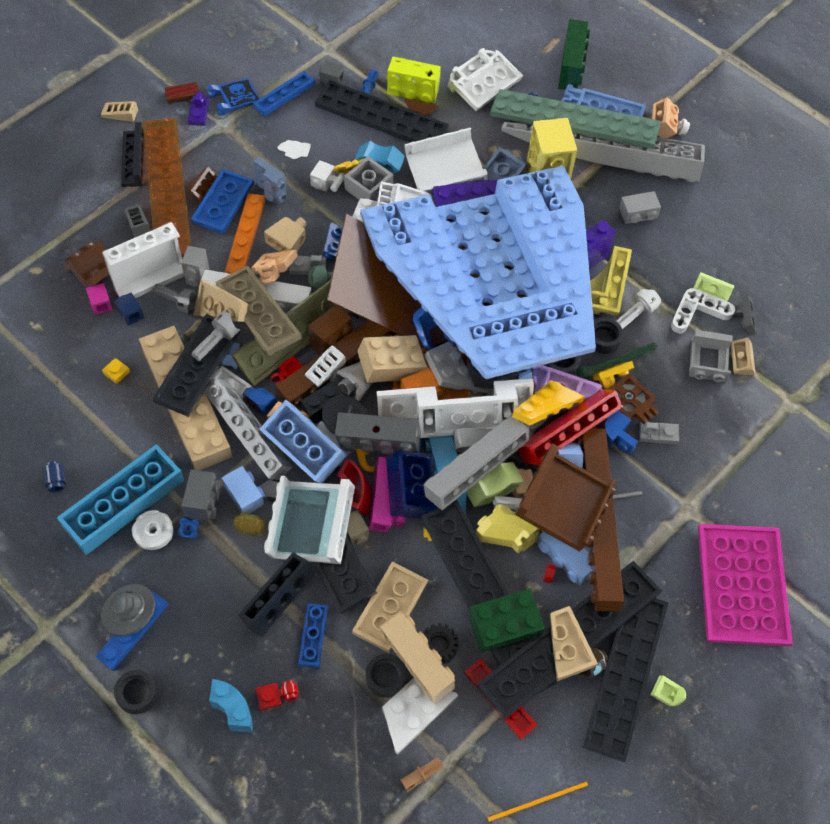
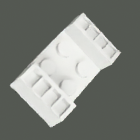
M381 181L377 206L430 195L436 207L434 197L430 193L399 183L391 184Z

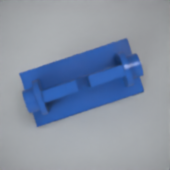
M334 223L329 225L323 250V256L326 257V260H331V258L337 256L343 229Z

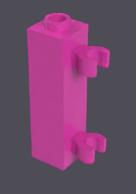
M379 457L375 463L368 519L369 530L387 533L392 525L402 527L406 519L405 514H394L393 508L396 481L406 484L410 478V471L397 470L398 460H393L391 457Z

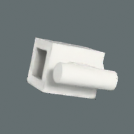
M319 160L310 174V183L314 188L325 192L332 185L330 189L336 192L343 182L345 174L340 172L338 177L335 176L333 170L335 166Z

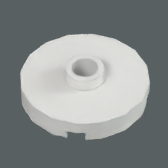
M157 510L146 511L139 515L132 526V535L137 545L147 550H156L164 547L172 539L174 532L173 523L169 516ZM156 529L155 533H150L151 530Z

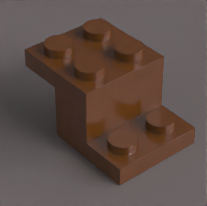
M92 241L85 244L79 249L80 253H73L65 259L66 263L62 265L66 271L71 270L85 288L95 285L109 274L102 253L106 249L100 241L96 243Z

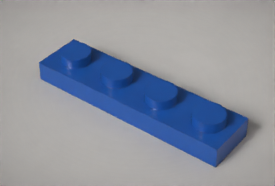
M303 71L255 101L253 107L265 117L315 85V81Z
M153 591L151 593L154 595L156 605L153 616L147 625L138 632L128 636L113 635L95 656L99 662L110 670L114 671L169 605L167 601Z

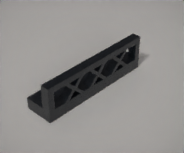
M135 122L134 131H123L122 187L143 186L144 130L142 122ZM127 137H134V141H128ZM133 148L134 154L130 156L127 152ZM132 161L133 167L130 169L126 165ZM133 175L134 181H126V178Z

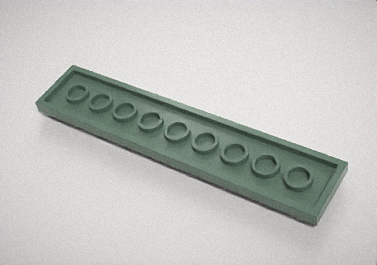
M499 89L490 111V116L533 124V121L568 118L572 133L654 149L661 126V121L503 89Z

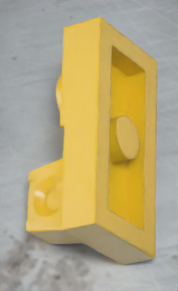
M632 361L623 362L592 376L594 381L599 380L603 389H609L615 385L614 375L618 374V377L629 374L628 370L633 369L634 365Z

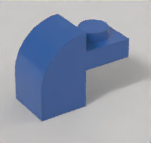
M619 410L610 415L605 422L603 429H606L607 446L610 449L615 444L619 450L630 455L638 441L625 432L629 427L631 419Z

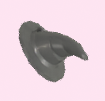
M128 584L117 589L108 597L103 605L101 612L103 626L109 633L116 636H128L138 632L147 625L153 616L156 605L154 595L147 587L140 584Z

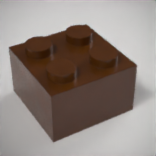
M333 306L308 325L310 347L320 355L352 332L351 317L339 306Z

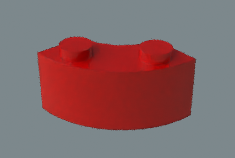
M347 458L337 476L340 479H349L355 486L351 509L353 511L358 510L361 515L366 517L371 505V487L363 472L353 461Z

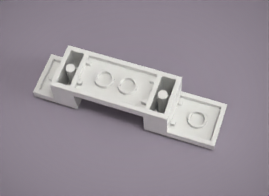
M532 378L494 381V396L448 400L437 399L435 386L377 391L378 416L418 419L421 438L454 435L453 431L459 428L494 429L501 421L506 420L511 415L513 416L514 410L533 395L534 382Z

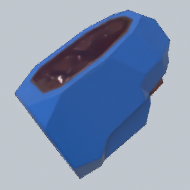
M249 387L243 391L244 400L254 410L263 415L269 413L277 402L276 397L264 388Z

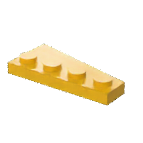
M551 380L517 407L512 417L527 425H532L546 419L548 414L555 415L562 408L569 409L574 403H583L584 396L562 386L559 382Z

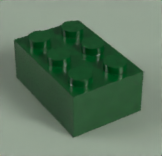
M531 589L473 605L467 612L481 653L538 636L545 630Z

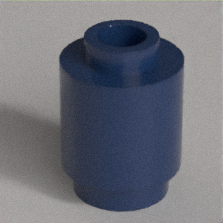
M56 461L47 463L43 467L45 487L52 493L64 490L66 481L63 465Z

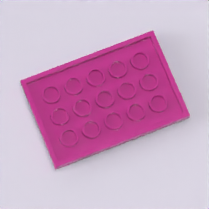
M699 524L698 537L707 642L790 647L792 645L780 529L772 527Z

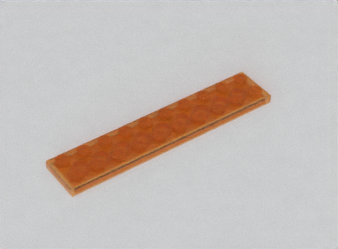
M177 118L143 121L153 230L172 222L180 235L177 240L181 257L183 258L187 247L192 245Z

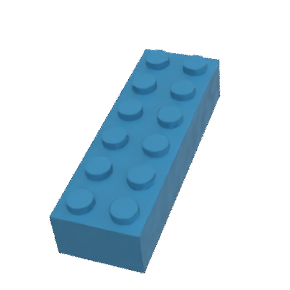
M156 444L58 516L57 519L66 533L83 553L87 555L184 482L182 472Z

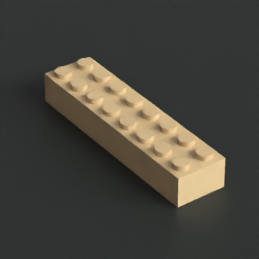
M175 326L139 338L143 354L158 388H160L184 350V345ZM205 392L190 417L168 409L195 470L200 471L232 458L229 443Z

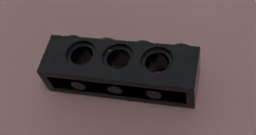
M292 552L238 615L247 628L261 637L267 632L316 574L309 562Z

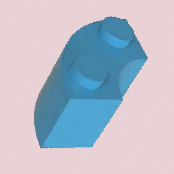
M368 141L359 147L354 160L359 161L368 156L389 172L396 173L400 170L405 155L393 145L383 147Z
M212 679L209 698L212 708L221 710L227 715L230 731L252 733V717L242 694L232 685L224 681Z

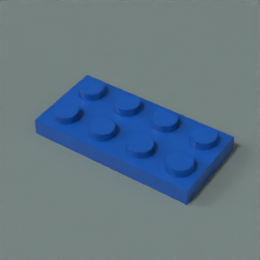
M222 169L192 216L191 223L223 235L252 189L254 180Z

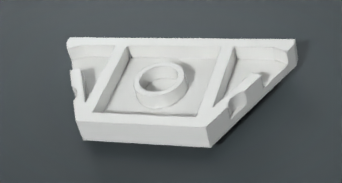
M413 678L393 696L382 709L395 753L398 755L458 698V694L451 691L439 702L433 704L415 678Z

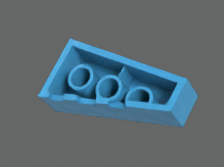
M452 435L427 437V440H424L426 452L429 451L430 454L428 455L429 466H432L433 477L444 466L453 462L458 455L455 451ZM464 492L456 500H458L464 513H466V492Z

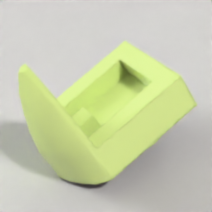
M663 675L658 677L651 692L653 697L668 706H677L686 699L685 689Z

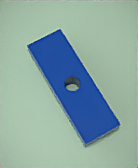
M307 603L298 666L320 668L328 605ZM311 633L317 634L314 637L310 636Z

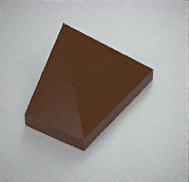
M406 98L404 101L409 110L426 116L439 108L437 104Z
M206 167L189 182V192L201 203L218 176L209 167Z

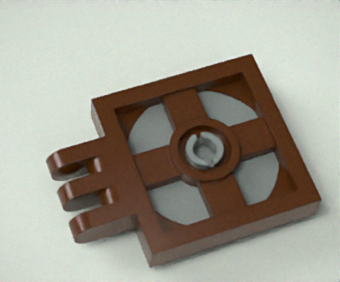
M630 374L608 389L616 390L623 406L619 411L631 420L635 417L642 424H645L653 416L659 414L658 410L652 405L656 401V397Z

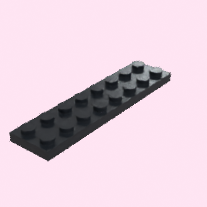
M331 80L328 81L315 101V107L408 142H416L443 135L449 129V124Z
M655 598L616 630L583 748L624 763L626 762L668 608V602Z

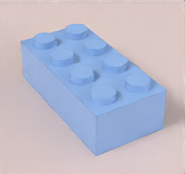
M287 400L282 403L260 428L273 443L318 483H323L348 455Z

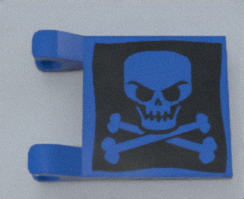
M249 78L219 86L209 85L207 87L209 97L212 98L221 93L225 103L217 104L219 109L217 112L220 116L225 115L231 110L253 105L255 101L260 99Z

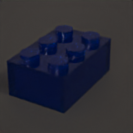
M397 451L387 457L390 515L421 519L422 515L436 510L437 506L426 498L424 490L426 481L434 476L433 456Z

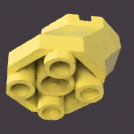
M502 504L496 506L491 515L482 517L477 523L479 527L476 530V535L480 542L512 547L517 553H520L521 550L522 552L527 550L537 542L539 532L542 531L514 515L515 512H512L508 506L504 507Z

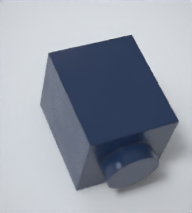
M132 292L122 295L115 300L117 309L128 326L144 318L142 308Z

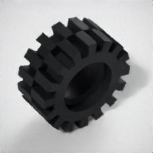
M438 623V626L432 624L431 628L427 627L423 634L428 640L430 650L433 649L431 642L434 638L442 637L447 641V648L444 651H437L441 657L442 665H444L446 661L449 663L456 656L459 645L458 635L454 633L455 630L453 628L449 629V625L445 624L444 627L442 623Z

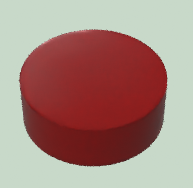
M547 563L542 582L548 584L552 582L556 571V564Z

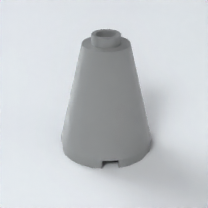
M361 361L335 371L330 377V382L333 381L343 395L353 397L358 401L361 400L373 383H367Z

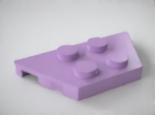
M544 365L533 367L534 393L552 380L583 395V401L600 391L602 387L600 384ZM574 403L571 408H562L560 410L568 412L579 404Z

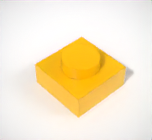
M115 358L102 372L110 380L118 384L130 373V369Z

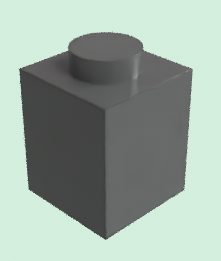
M326 61L323 67L321 66L319 69L320 84L326 85L329 80L342 84L345 78L344 66Z

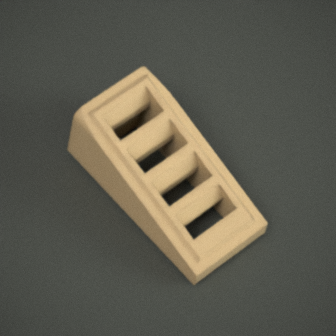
M133 101L105 103L101 117L134 122L138 112L137 103Z

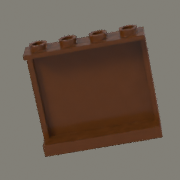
M552 443L545 452L514 515L580 552L585 546L589 547L594 539V536H592L593 530L596 531L601 523L599 517L608 508L609 504L606 502L608 498L610 499L616 490L613 487L616 479L613 478L610 483L605 482L556 454L559 447Z

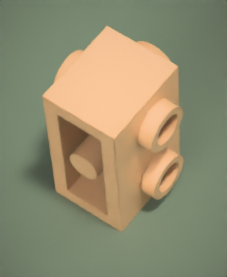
M668 97L653 104L652 119L661 121L658 136L661 138H668L677 134L679 109Z

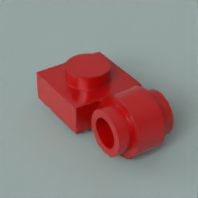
M294 680L283 682L280 690L277 683L256 688L260 711L282 706L280 698H285L286 702L298 699V685L295 684Z

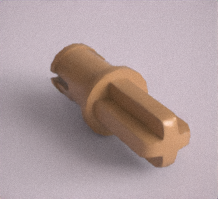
M435 758L421 768L417 766L415 771L400 779L406 791L409 792L424 781L425 783L428 782L427 778L443 769V763L439 758Z

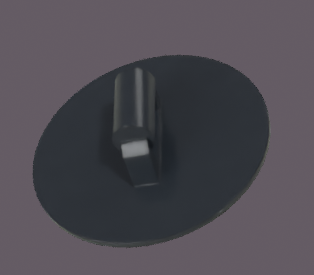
M346 395L332 397L325 403L322 410L323 423L334 435L338 412L367 415L364 406L358 400Z

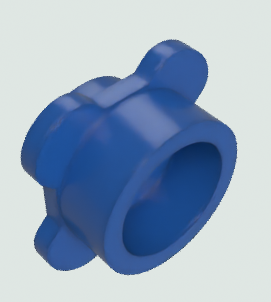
M182 517L179 520L181 525L178 534L186 538H196L199 521Z

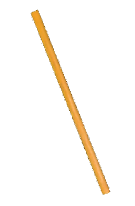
M584 782L487 817L488 822L588 786V783Z

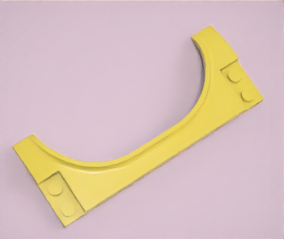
M465 246L458 247L461 250L467 249ZM614 246L606 267L598 276L590 281L593 314L600 315V312L619 315L632 253L631 249ZM477 274L470 275L475 278L479 277ZM523 294L517 295L520 298L526 297Z

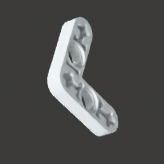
M690 288L682 298L671 323V329L679 334L684 333L696 309L722 320H729L733 317L735 307L730 302ZM704 302H711L713 307H707ZM688 308L691 313L686 314L681 309ZM680 319H683L684 321L682 325L679 326L678 323Z

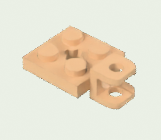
M294 249L263 254L251 267L252 272L260 274L259 281L262 284L272 283L280 276L279 273L287 271V268L297 258V251Z

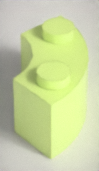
M502 462L469 488L466 493L474 507L483 506L493 502L494 496L504 497L522 485L524 480L514 462Z

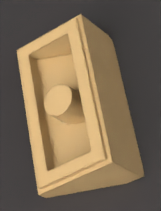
M749 337L732 341L731 353L734 374L755 375L753 347Z

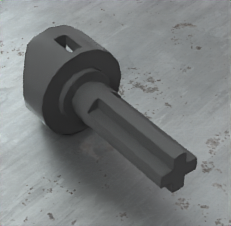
M155 284V288L152 289L154 294L175 302L178 311L190 315L194 313L196 304L194 298L197 299L198 292L184 289L180 293L160 284Z

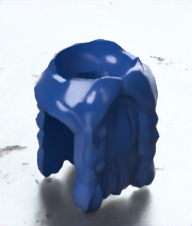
M419 308L413 314V322L423 346L429 351L434 348L429 330L438 325L434 322L433 317H429L431 315L428 311L426 312L423 308ZM444 333L446 339L449 340L453 347H455L456 343L454 341L452 342L449 339V337Z

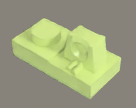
M704 273L699 274L694 289L728 301L734 285Z

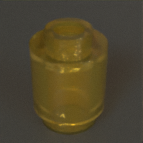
M245 512L236 515L234 527H236L237 532L252 536L262 535L265 520L261 519L260 516Z

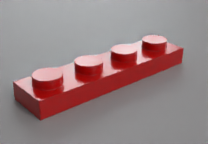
M479 659L464 672L475 687L481 680L492 673L491 669L482 659ZM523 707L506 720L503 719L520 741L537 727V723Z

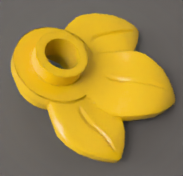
M362 160L336 165L333 170L334 172H342L346 175Z

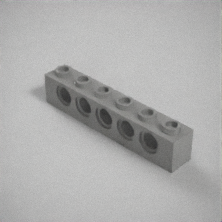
M216 378L206 388L205 394L268 479L280 480V477L290 471L293 466L278 446L260 430L262 425L229 381Z

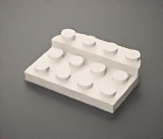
M482 48L476 56L460 67L455 66L453 68L448 87L452 93L456 91L475 111H478L496 98L499 89H509L519 82L523 75L498 50L494 52Z

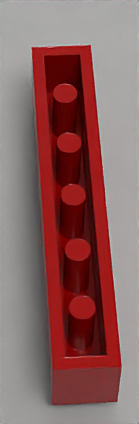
M601 389L583 401V403H580L530 436L529 441L518 449L523 463L538 465L552 443L558 446V450H560L621 409L623 406L616 390Z

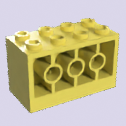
M568 118L533 121L527 156V173L564 166L571 179L577 147Z

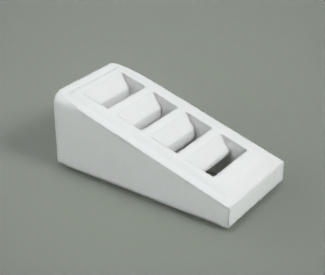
M332 345L305 373V376L317 387H320L335 371L346 363L345 356ZM322 366L326 372L322 371L320 367ZM315 371L322 376L320 379L314 374Z

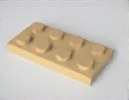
M392 562L376 589L377 594L371 597L353 628L352 634L389 653L392 648L383 637L380 626L400 611L404 616L407 614L410 616L428 584V579Z

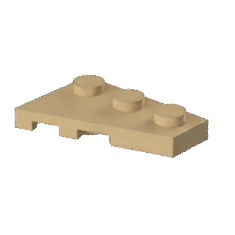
M568 606L550 613L549 618L557 681L596 667L598 663L571 607Z

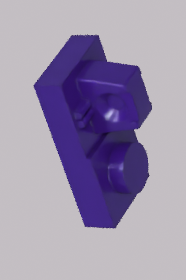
M196 92V96H192L188 117L189 125H206L210 100L209 97H203L202 92Z

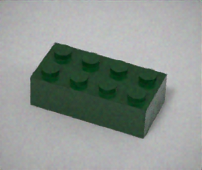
M569 19L558 89L566 90L568 84L573 85V88L578 89V85H582L583 75L581 74H584L586 65L583 62H586L587 52L584 51L588 49L589 40L586 39H589L590 35L588 21Z

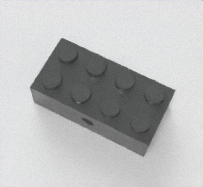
M338 412L335 437L340 448L346 451L362 449L363 452L367 453L382 451V453L389 455L396 452L404 456H413V454H419L421 429L418 419Z

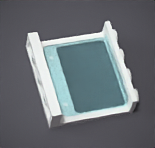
M281 476L280 482L276 487V501H274L272 506V520H270L268 525L269 535L264 544L265 553L272 559L286 560L294 552L308 562L341 564L355 486L349 479H341L340 484L290 482L285 476Z

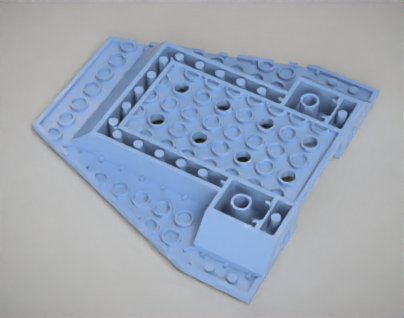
M564 166L497 180L494 195L435 207L431 196L426 195L360 210L361 218L378 259L386 264V268L398 277V281L415 300L422 304L421 307L430 313L434 318V322L452 342L454 341L458 345V349L469 357L473 366L485 379L595 351L596 344L584 206ZM480 212H487L488 215H483ZM447 219H453L455 222L450 223ZM497 238L500 242H495L492 239ZM465 246L467 249L461 250L458 247ZM505 266H511L513 269L508 270ZM471 274H477L479 277H478V278H473V277L470 276V275H471ZM523 294L526 297L520 298L517 295ZM488 302V303H490L491 305H490V306H484L483 303Z

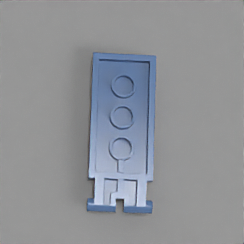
M571 84L567 85L561 100L563 102L643 117L646 108L644 104L583 88V90L576 89Z

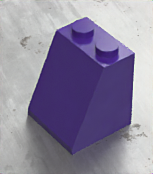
M604 219L586 230L589 269L606 259L611 249L615 230Z

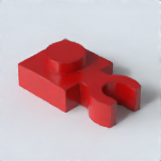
M292 356L279 367L281 372L274 373L270 378L273 382L280 379L276 384L278 385L303 366Z

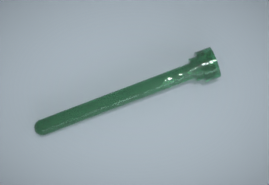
M654 342L594 366L583 365L578 367V377L588 380L596 372L655 350L657 344Z

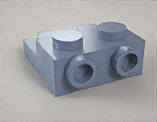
M499 147L483 169H486L489 181L525 174L528 167L524 159L521 157L516 158L510 150H504Z
M258 157L254 160L256 183L261 189H264L265 197L268 201L279 205L287 197L285 174Z

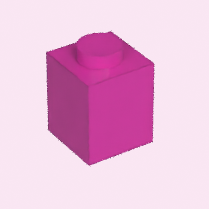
M104 283L86 288L94 315L113 310Z

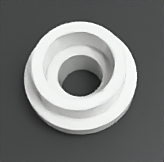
M684 118L678 121L677 135H685L689 129L690 123Z

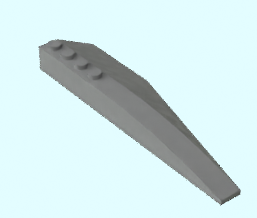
M504 122L501 131L530 143L533 125L527 127L526 124ZM572 133L577 147L576 158L635 170L637 173L648 172L654 176L665 175L671 179L682 178L688 182L700 181L704 165L705 145L657 137L654 149Z

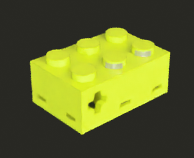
M392 57L387 72V94L435 104L439 92L441 66Z

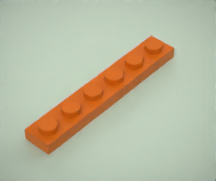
M248 193L224 273L232 274L247 266L264 207L265 196Z

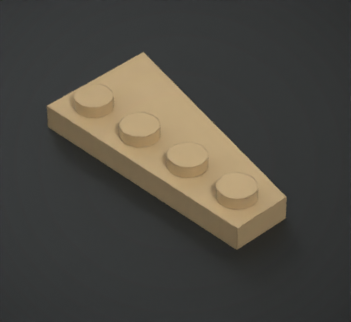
M201 280L193 315L204 317L208 314L216 318L222 311H226L231 315L232 321L244 322L248 303L207 280Z

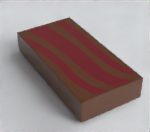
M197 82L164 88L168 104L191 100L192 96H196V92H199Z

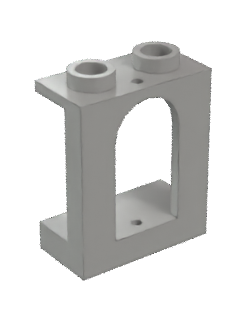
M695 330L691 339L689 377L726 382L731 373L728 370L729 347L733 336ZM701 347L718 350L717 368L699 366Z

